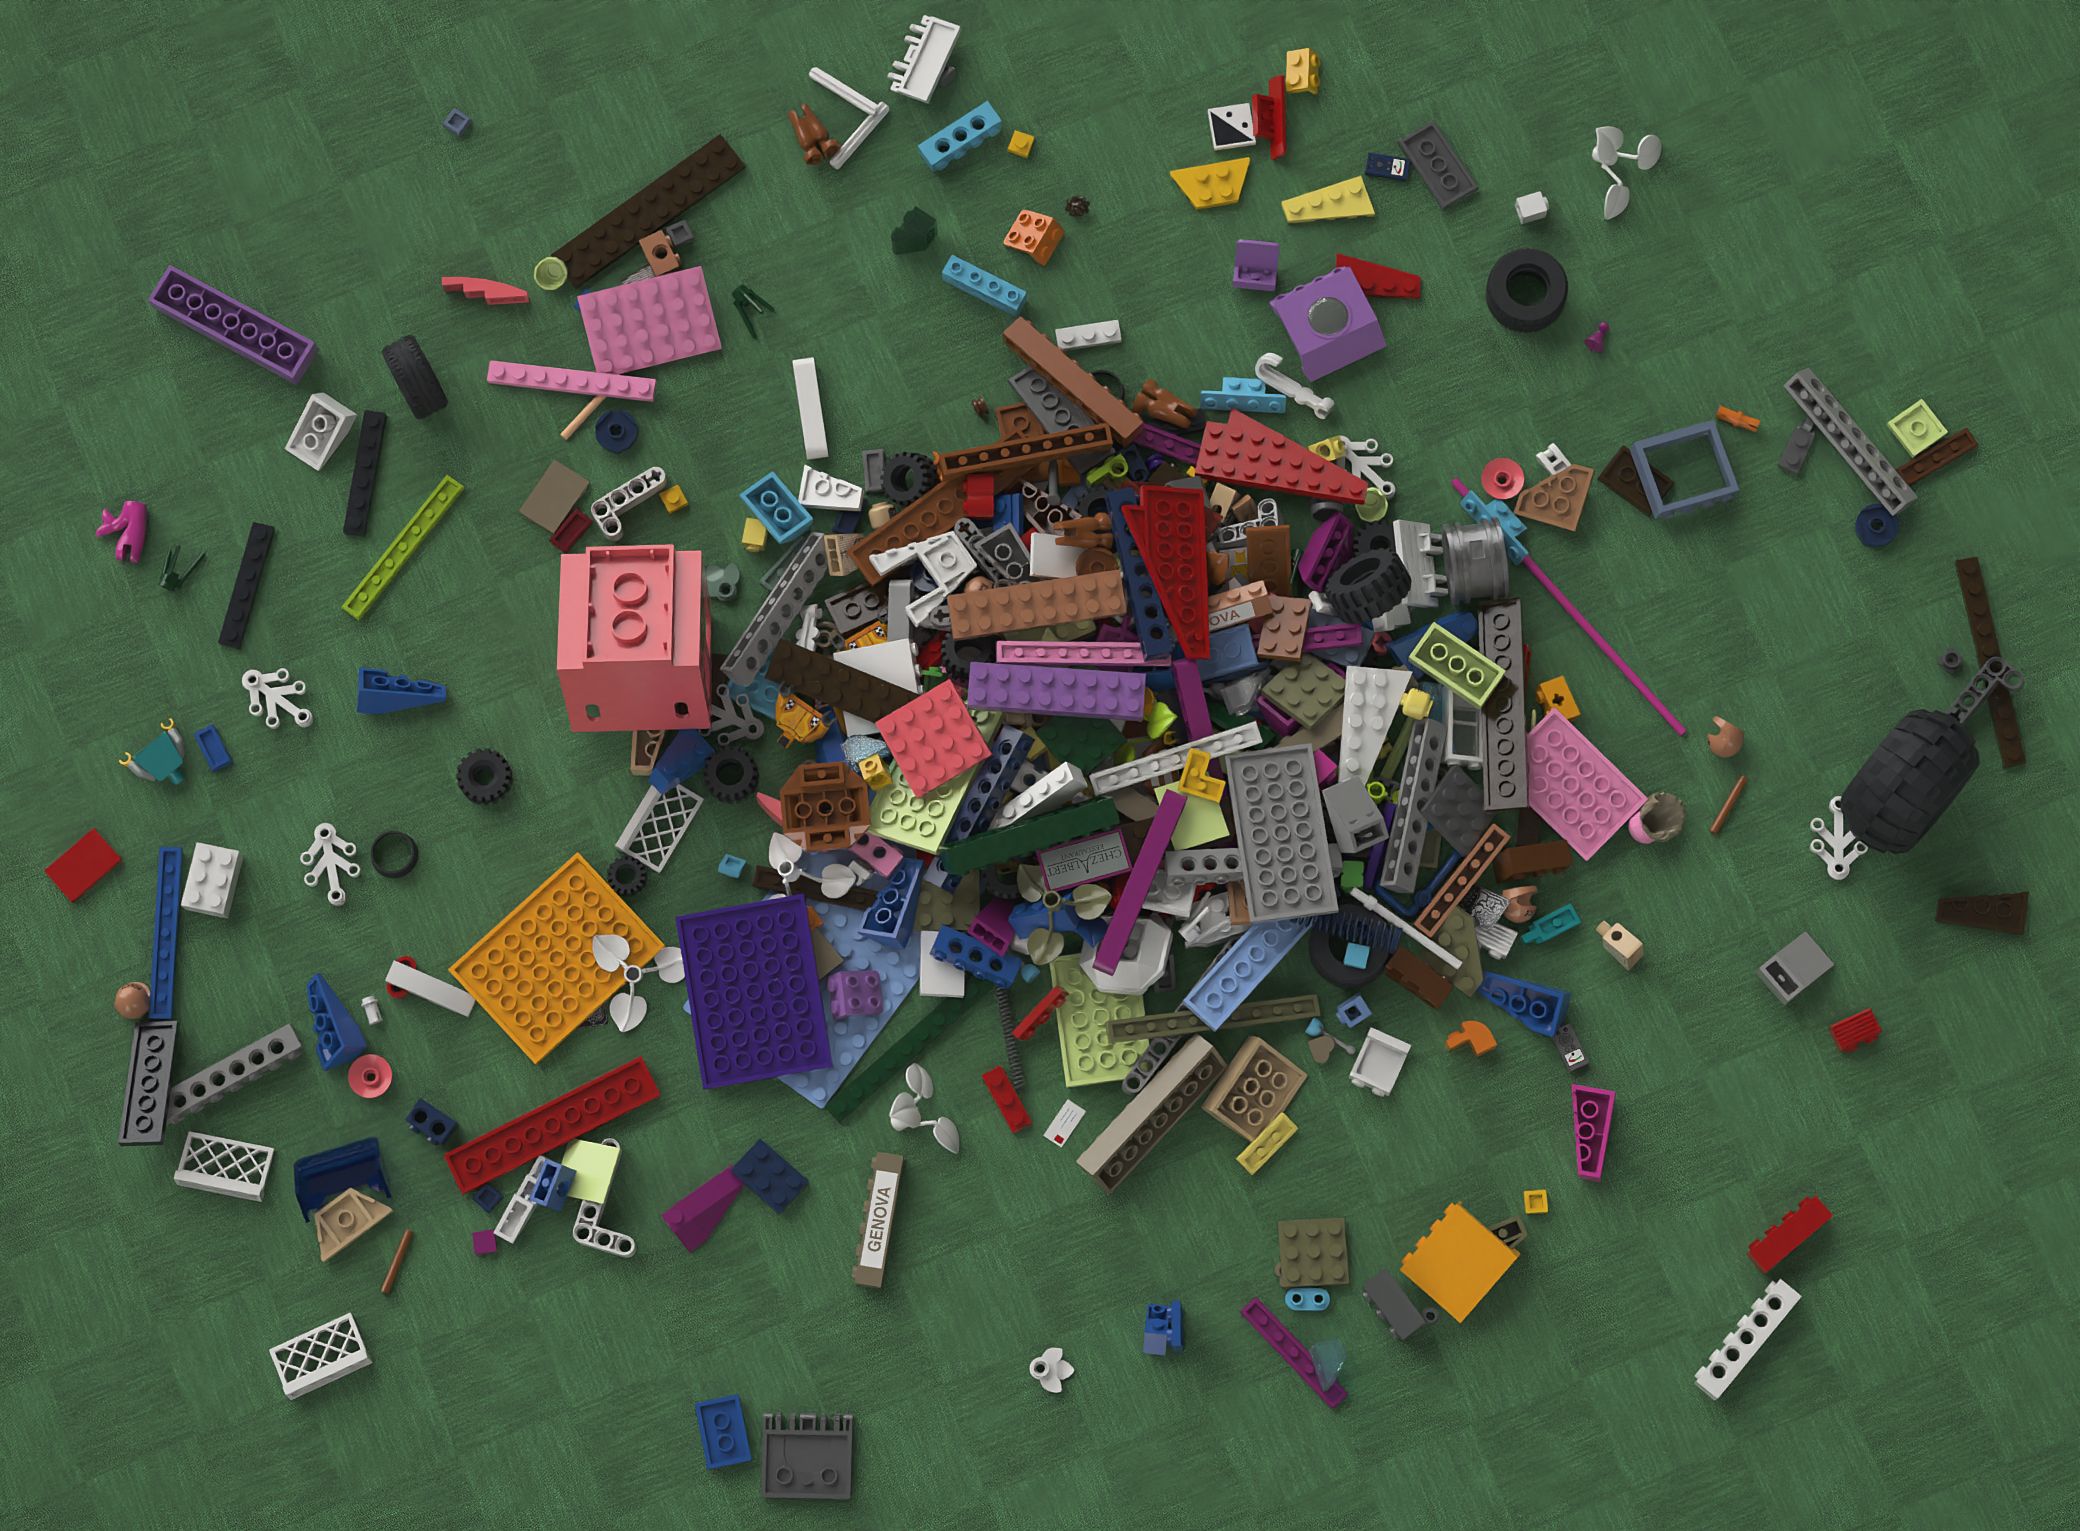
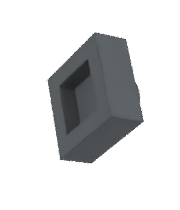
M685 220L666 228V233L669 235L675 249L694 241V236Z

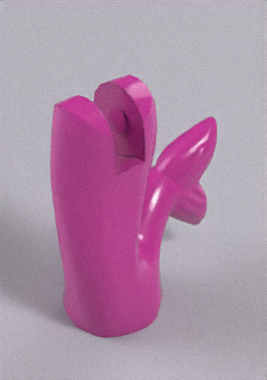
M126 501L118 518H114L107 509L103 510L102 520L104 524L97 529L95 537L110 534L127 526L116 546L115 556L117 560L124 561L127 546L132 545L131 562L138 563L145 542L148 505L141 502Z

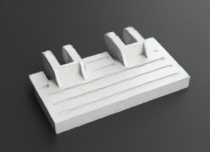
M924 15L921 24L927 26L926 28L916 24H911L910 30L923 35L922 38L918 39L908 35L904 39L905 42L911 44L904 58V61L910 64L894 61L893 63L897 70L906 72L904 77L891 72L887 78L894 81L890 88L891 91L928 104L962 29L958 25Z
M1405 520L1394 521L1396 553L1399 555L1412 579L1411 589L1408 591V595L1402 599V605L1422 608L1439 607L1438 598L1431 596L1440 597L1448 595V589L1436 587V583H1445L1447 577L1435 574L1433 557L1426 556V554H1443L1442 547L1431 546V542L1442 541V535L1431 533L1430 524Z

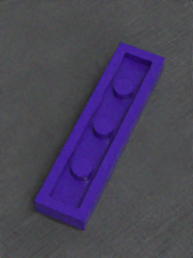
M1387 802L1386 806L1383 805L1380 813L1384 818L1389 838L1376 843L1374 848L1371 847L1367 859L1370 862L1368 869L1365 868L1363 871V886L1374 889V884L1378 879L1390 839L1397 804Z

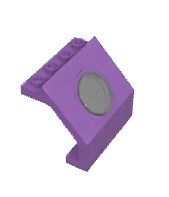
M1350 267L1336 268L1331 273L1316 277L1312 282L1297 286L1293 291L1278 295L1269 302L1271 309L1285 326L1303 364L1301 367L1302 372L1310 382L1387 346L1378 319Z

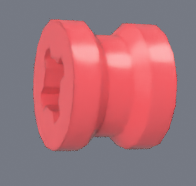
M1386 632L1375 633L1372 645L1377 656H1383L1388 653L1383 644H1385L1384 642H1392V639Z

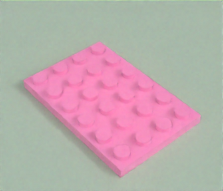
M701 266L577 296L597 373L617 375L722 349Z
M1555 707L1527 734L1529 805L1588 861L1648 798Z

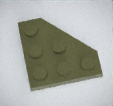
M1456 905L1431 941L1462 962L1461 966L1458 969L1454 968L1427 948L1423 950L1418 958L1430 965L1440 975L1447 977L1451 980L1452 984L1472 997L1485 980L1481 964L1479 941L1477 940L1475 929L1476 923L1474 917Z

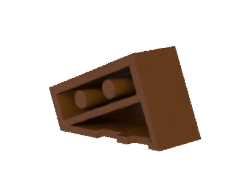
M1567 840L1508 848L1492 860L1497 884L1519 881L1530 877L1539 878L1549 873L1560 875L1566 873V869L1573 865Z
M1401 945L1386 965L1383 973L1436 1011L1439 1010L1454 987L1451 985V980L1444 975H1438L1430 965L1420 961Z

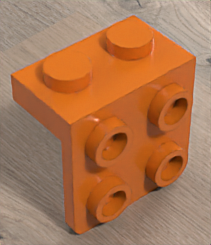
M1022 210L1003 243L1006 247L1029 253L1039 265L1045 266L1065 230L1052 217L1029 210Z

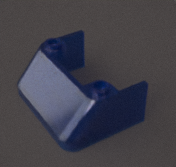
M369 1137L300 1158L293 1165L295 1196L306 1223L310 1222V1210L322 1208L326 1202V1196L348 1190L349 1188L368 1184L371 1190L381 1191L384 1189L386 1197L391 1198L388 1171L380 1143L375 1137Z

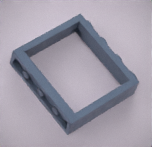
M1714 420L1634 442L1630 447L1632 458L1655 520L1659 518L1670 519L1680 512L1688 514L1693 512L1694 508L1701 506L1703 509L1709 508L1715 504L1714 502L1721 500L1722 503H1726L1728 500L1734 499L1739 491ZM1708 436L1726 488L1663 505L1645 453Z

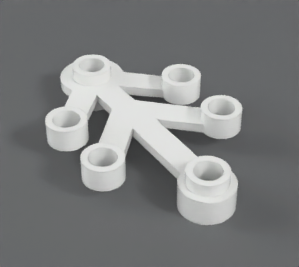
M1340 436L1345 445L1346 456L1337 459V466L1346 470V457L1352 463L1353 475L1361 479L1362 472L1378 490L1384 493L1387 500L1392 499L1395 494V486L1391 482H1384L1368 467L1383 466L1388 468L1393 463L1392 455L1385 453L1381 457H1358L1353 451L1366 450L1368 453H1374L1378 447L1377 441L1368 439L1366 442H1350L1347 437ZM1373 443L1375 448L1369 449L1367 445ZM1387 457L1390 459V462L1384 463L1382 459ZM1386 486L1391 489L1388 493L1383 491V488Z
M281 668L276 673L262 675L257 670H249L243 675L242 684L250 691L251 705L249 706V711L253 716H260L263 713V707L259 701V691L266 695L268 711L266 724L271 729H275L280 725V720L277 717L276 703L295 716V721L300 727L305 728L312 724L313 715L309 710H300L282 697L289 694H304L307 690L304 682L296 681L293 685L270 688L265 683L274 681L287 682L290 678L289 672ZM282 672H285V673H286V677L283 678V679H280V678H279V675H280ZM251 677H256L254 683H249ZM298 685H303L301 691L296 690ZM259 706L260 710L254 713L253 708ZM306 714L307 718L300 720V715ZM275 718L277 720L276 723L270 725L269 721Z
M1836 796L1829 803V809L1834 814V836L1824 827L1822 819L1815 818L1810 823L1811 830L1817 832L1834 849V857L1824 849V843L1819 839L1812 841L1810 850L1813 853H1817L1828 864L1827 871L1831 878L1842 880L1849 874V865L1859 855L1865 854L1868 847L1861 841H1858L1854 845V850L1843 858V849L1856 837L1853 836L1851 831L1843 837V813L1841 808L1835 805L1836 801L1841 802V796ZM1819 822L1821 828H1815L1813 823ZM1813 844H1820L1821 849H1814ZM1857 845H1863L1864 851H1859ZM1840 865L1843 869L1842 872H1837L1835 866Z
M322 823L315 829V842L308 852L302 853L300 860L306 866L312 865L315 861V855L322 846L324 855L313 871L305 875L304 881L310 887L316 886L318 878L327 867L331 887L328 899L334 906H341L346 902L347 896L339 886L336 865L347 871L353 878L361 874V868L357 864H351L335 854L332 844L341 848L348 857L356 855L357 847L353 843H347L337 837L336 830L331 824ZM324 830H328L329 834L326 837L321 836V833ZM349 846L354 847L352 853H347L346 851ZM310 855L311 860L304 862V857ZM353 867H357L358 869L357 873L355 874L350 873V870ZM310 876L315 877V881L313 883H308V878ZM334 893H340L338 899H333Z

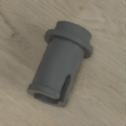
M1426 1308L1421 1314L1426 1322L1425 1325H1434L1439 1320V1313L1434 1308ZM1431 1313L1433 1320H1428L1426 1315Z

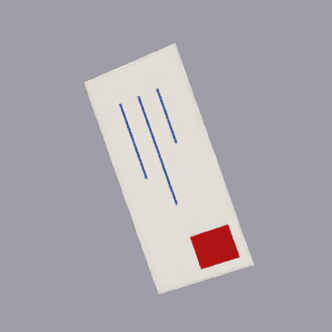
M1067 1100L1043 1136L1062 1148L1086 1111L1070 1100Z

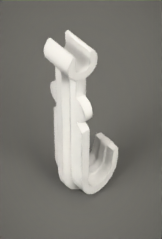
M1267 353L1259 358L1255 366V372L1260 380L1283 394L1294 397L1298 404H1306L1313 408L1318 418L1325 419L1332 411L1330 408L1335 404L1332 399L1317 397L1310 388H1302L1299 383L1268 365L1276 367L1282 362V357L1274 353Z
M818 604L802 606L800 615L803 620V626L796 632V638L799 640L796 644L814 652L816 649L814 640L820 635V631L816 628V622L823 615L822 608L817 609Z

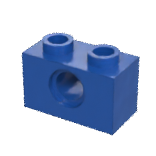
M545 1158L529 1200L561 1212L577 1170Z

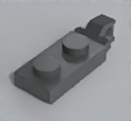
M1809 416L1804 425L1798 423L1797 427H1795L1777 465L1795 475L1798 474L1816 433L1815 430L1811 429L1814 421Z

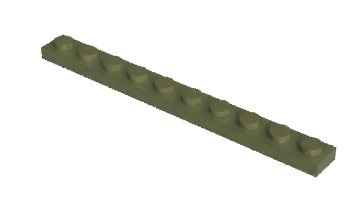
M1317 994L1240 1004L1217 1030L1319 1017L1321 1015ZM1191 1010L1105 1022L1108 1044L1213 1031Z

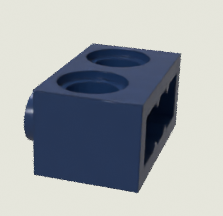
M421 1098L405 1119L410 1124L408 1126L409 1129L418 1135L420 1132H423L427 1135L426 1140L435 1146L439 1143L445 1146L459 1126L456 1121ZM420 1113L427 1114V1120L424 1123H417V1116ZM438 1125L445 1126V1132L442 1135H435V1128Z

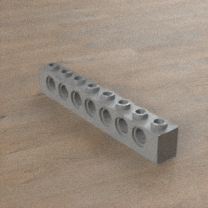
M1809 367L1797 372L1784 385L1892 516L1904 511L1918 498Z
M810 533L721 666L720 670L736 685L748 687L755 680L756 674L767 662L768 656L777 647L780 638L789 629L790 623L801 611L802 605L813 593V589L818 581L823 578L824 572L828 568L824 533Z
M1431 718L1414 719L1380 886L1396 893H1414L1428 820L1420 813V810L1434 792L1447 726Z
M1337 843L1328 844L1333 878L1340 876L1343 868L1341 853ZM1239 848L1165 851L1164 870L1166 884H1172L1173 886H1181L1185 883L1203 885L1206 882L1224 884L1228 881L1244 883ZM1232 864L1236 869H1229L1226 865ZM1189 866V867H1191L1193 870H1192V871H1186V870L1183 869V867ZM1204 866H1213L1214 870H1207Z
M290 1024L285 1025L172 1087L166 1125L181 1122L186 1114L201 1111L206 1103L210 1101L212 1103L217 1102L228 1091L235 1092L243 1087L242 1084L248 1080L251 1082L262 1077L263 1072L279 1068L282 1065L281 1062L299 1057L301 1051L305 1050L293 1026ZM283 1044V1051L280 1054H275V1046ZM264 1055L263 1063L256 1065L254 1062L256 1056ZM240 1065H244V1073L236 1075L235 1069ZM219 1076H225L224 1084L216 1086V1079ZM204 1086L206 1088L205 1094L197 1097V1089ZM181 1097H185L186 1104L183 1107L178 1108V1099Z

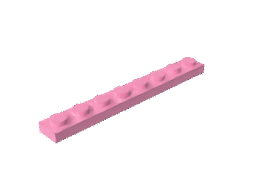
M491 360L487 376V382L491 384L654 402L657 386L656 379Z
M997 641L996 643L997 664L1171 666V655L1167 658L1144 662L1140 643Z

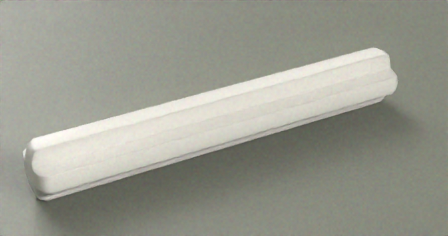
M819 68L811 69L809 73L811 79L869 115L876 116L880 107Z
M880 102L878 104L880 107L876 116L869 115L830 160L832 167L839 169L889 112L887 104Z

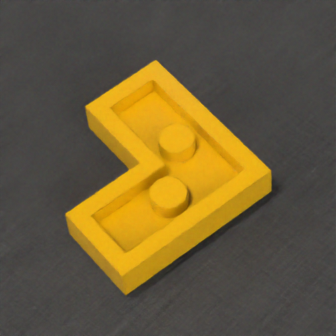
M1190 748L1177 790L1220 803L1226 781L1206 776L1211 754Z

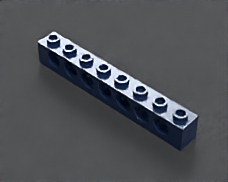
M1133 487L1109 491L1105 501L1144 662L1170 657L1175 645L1173 637H1169L1168 629L1170 628L1169 619L1167 616H1164V606L1142 556L1135 557L1131 554V550L1139 551L1134 537L1127 535L1126 530H1130L1124 515L1121 513L1123 505L1140 506L1139 496L1134 493ZM1135 571H1143L1146 577L1137 576ZM1147 591L1151 597L1145 598L1140 592ZM1145 612H1153L1156 618H1148ZM1157 632L1161 638L1154 639L1150 633Z
M1004 725L991 749L993 756L987 758L958 811L943 845L988 830L1028 752L1031 750L1035 741L1034 738L1012 726ZM939 853V855H935L923 879L954 894L963 876L957 877V875L953 876V874L945 872Z

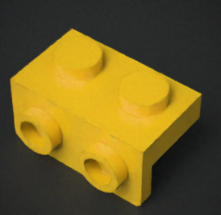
M1310 48L1287 52L1286 92L1293 94L1309 91L1312 94H1318V86L1320 85L1319 54Z

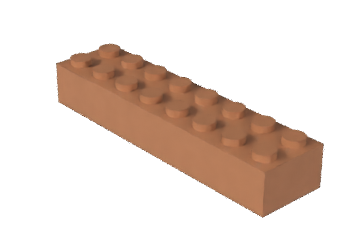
M1120 569L947 596L953 641L1117 617L1127 613Z

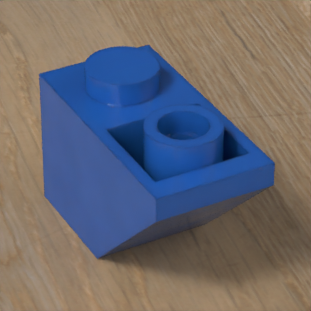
M1160 1304L1147 1305L1143 1353L1165 1355L1168 1329L1167 1307L1170 1306Z

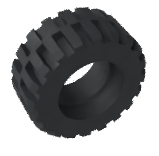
M1388 548L1373 549L1368 553L1364 552L1360 556L1350 559L1348 563L1340 566V569L1335 571L1332 577L1328 579L1325 593L1340 620L1348 624H1362L1364 621L1369 622L1376 617L1383 616L1382 614L1391 611L1394 606L1399 605L1402 599L1408 595L1412 579L1395 551Z

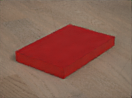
M93 828L47 867L44 872L66 897L74 903L123 860L96 829Z

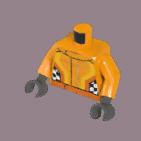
M885 608L887 612L885 617H880L877 611L876 614L880 621L847 640L837 635L840 639L839 644L835 645L832 640H830V644L837 648L838 652L887 643L888 609Z
M783 681L778 687L779 695L775 706V720L777 722L776 725L784 732L777 742L788 748L794 739L804 744L805 742L811 743L822 738L830 726L837 722V717L830 720L829 714L831 711L823 715L791 693L794 689L793 685L788 690L785 689V681Z

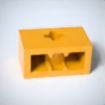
M1563 675L1541 683L1535 689V698L1538 704L1542 705L1544 717L1554 707L1569 722L1575 721L1580 716L1579 709Z

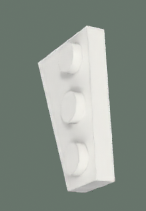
M804 466L798 498L799 503L804 508L861 511L864 496L862 488L841 479L838 480L830 477L824 472L813 470L809 466Z

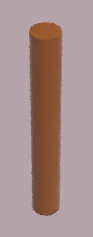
M1740 775L1709 830L1712 834L1717 835L1748 781L1745 776Z
M405 1230L381 1292L389 1294L414 1232Z

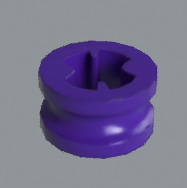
M1161 453L1155 454L1145 461L1146 466H1149V472L1156 471L1165 461L1161 459Z

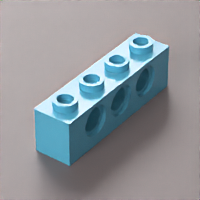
M986 101L919 144L918 152L932 173L936 170L940 171L954 158L959 159L964 156L971 147L976 148L981 145L988 136L993 137L997 135L1002 128V120L990 103ZM977 124L984 126L981 130H976L973 127ZM960 135L966 137L964 141L956 140V138ZM948 147L949 150L942 153L939 151V148Z
M951 255L942 271L943 281L1016 318L1027 301L1026 291L954 255Z

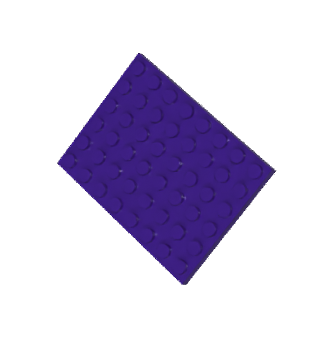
M804 893L675 917L704 1090L833 1067Z

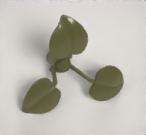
M1020 864L1017 883L1022 897L1029 902H1037L1043 896V903L1049 915V931L1044 928H1038L1028 937L1027 948L1034 964L1037 966L1049 964L1059 957L1063 951V936L1060 933L1053 932V912H1058L1063 904L1076 906L1075 911L1080 918L1093 920L1105 911L1112 899V895L1100 886L1084 884L1073 891L1074 902L1066 900V898H1061L1055 891L1047 892L1040 866Z

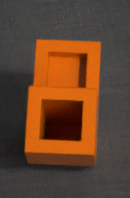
M1477 1021L1461 1023L1460 1028L1463 1032L1460 1033L1458 1030L1447 1036L1448 1040L1445 1042L1448 1052L1468 1042L1476 1057L1497 1046L1491 1031L1484 1024Z

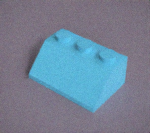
M773 471L739 495L779 544L794 541L811 529L813 518Z

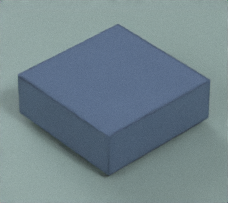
M454 108L442 125L458 137H461L471 124L472 119Z

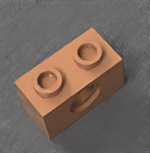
M660 230L639 240L641 249L655 277L681 271L679 266L682 265L679 255L677 253L673 254L671 250L673 243L669 235L664 236L663 231ZM659 253L667 254L664 259L657 258Z

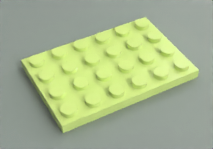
M1081 953L1059 956L1049 963L1053 988L1058 985L1069 993L1065 1003L1061 1007L1056 1008L1066 1088L1124 1080L1149 1047V1039L1108 1044L1105 1022L1145 1016L1143 996L1099 992L1079 964ZM1143 1062L1140 1064L1143 1071H1151L1149 1063Z

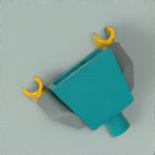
M169 718L171 722L169 727H164L163 723H161V727L164 730L163 733L134 757L126 752L125 754L129 757L128 761L123 762L119 760V762L123 766L128 767L139 778L149 781H156L157 779L162 781L168 776L174 785H177L185 778L178 769L183 763L182 758L185 756L183 738L176 729L174 721Z

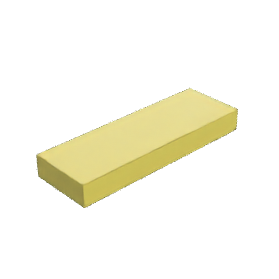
M1281 1112L1236 1160L1249 1174L1253 1175L1299 1128L1285 1113Z

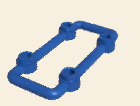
M1429 821L1426 832L1435 828ZM1453 847L1454 853L1427 887L1414 893L1413 904L1409 909L1380 886L1384 864L1380 868L1381 875L1374 884V890L1378 896L1406 918L1413 917L1420 908H1424L1432 900L1431 894L1462 855Z

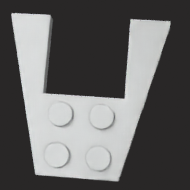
M954 531L928 538L923 542H914L906 547L893 548L885 551V553L869 556V560L880 576L918 556L939 586V588L905 607L904 611L915 627H918L931 614L932 610L938 607L977 568V564Z

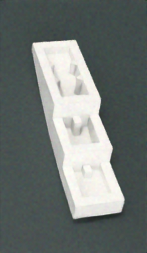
M393 961L385 979L390 984L468 1018L476 1002L470 993L396 961Z
M543 1155L538 1156L530 1173L526 1175L517 1194H514L494 1231V1234L512 1244L538 1205V1203L529 1199L545 1158L550 1160Z

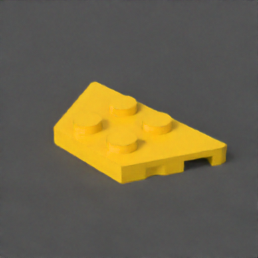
M1250 158L1170 171V177L1178 184L1183 194L1190 199L1191 204L1196 210L1238 203L1250 164Z

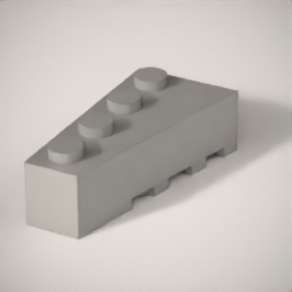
M1011 522L973 544V547L1006 580L1010 581L1012 586L1046 581L1041 577L1030 576L1031 555Z

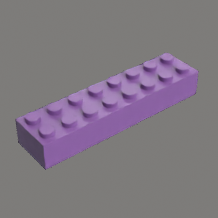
M169 265L148 299L151 306L157 311L295 385H298L319 351L315 342Z
M970 662L967 706L968 710L1142 721L1146 674Z

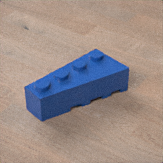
M1465 610L1457 611L1435 622L1464 643L1479 632L1478 622L1471 612ZM1432 624L1423 626L1415 632L1405 634L1399 639L1383 644L1398 667L1405 664L1407 669L1412 672L1415 680L1423 676L1425 672L1408 662V658Z

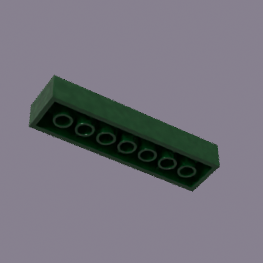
M1100 795L938 846L945 872L961 877L970 874L969 870L978 869V871L991 867L990 863L998 862L999 864L1009 862L1012 856L1019 855V857L1031 855V850L1040 849V851L1047 850L1053 847V843L1060 842L1061 844H1066L1074 841L1073 837L1076 836L1084 838L1094 835L1095 830L1102 829V831L1113 829L1115 828L1114 824L1120 823L1113 797Z

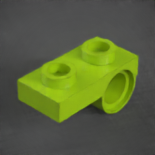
M1121 453L1116 457L1114 455L1105 460L1102 467L1099 469L1095 467L1087 473L1086 485L1089 489L1098 486L1108 478L1114 483H1122L1126 480L1128 465ZM1119 467L1124 472L1122 474H1115L1112 470Z

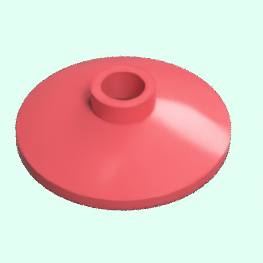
M1497 458L1490 461L1484 467L1481 483L1484 490L1491 497L1506 500L1516 496L1521 491L1524 484V474L1521 467L1515 461L1508 458ZM1504 478L1506 483L1500 484L1498 479Z
M368 1054L359 1057L353 1062L349 1069L348 1081L352 1090L359 1096L375 1098L385 1093L392 1081V1070L384 1058ZM370 1074H375L373 1081L368 1080Z

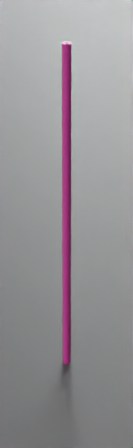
M1456 477L1451 484L1465 497L1469 490ZM1527 555L1522 560L1525 566L1673 729L1682 736L1687 731Z

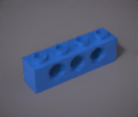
M945 925L941 926L929 953L940 962L947 961L958 970H967L974 973L973 975L979 979H988L994 982V985L997 987L1010 989L1022 962V959L1009 953L1002 957L979 940ZM950 947H957L960 953H953ZM971 955H976V956H978L979 959H980V962H974V961H972L971 958H970V956H971ZM990 964L998 965L1000 971H994Z

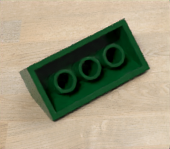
M1204 692L1211 725L1217 727L1222 732L1257 721L1249 714L1244 716L1239 713L1238 708L1233 704L1227 703L1226 705L1220 700L1212 699L1207 692ZM1257 724L1263 742L1243 748V750L1256 751L1273 747L1276 742L1275 731L1266 725L1262 727Z

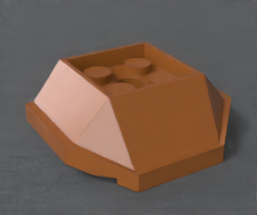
M843 761L799 765L780 790L783 834L807 853L852 848L871 827L867 782ZM824 805H829L832 809L828 814H822L820 808Z

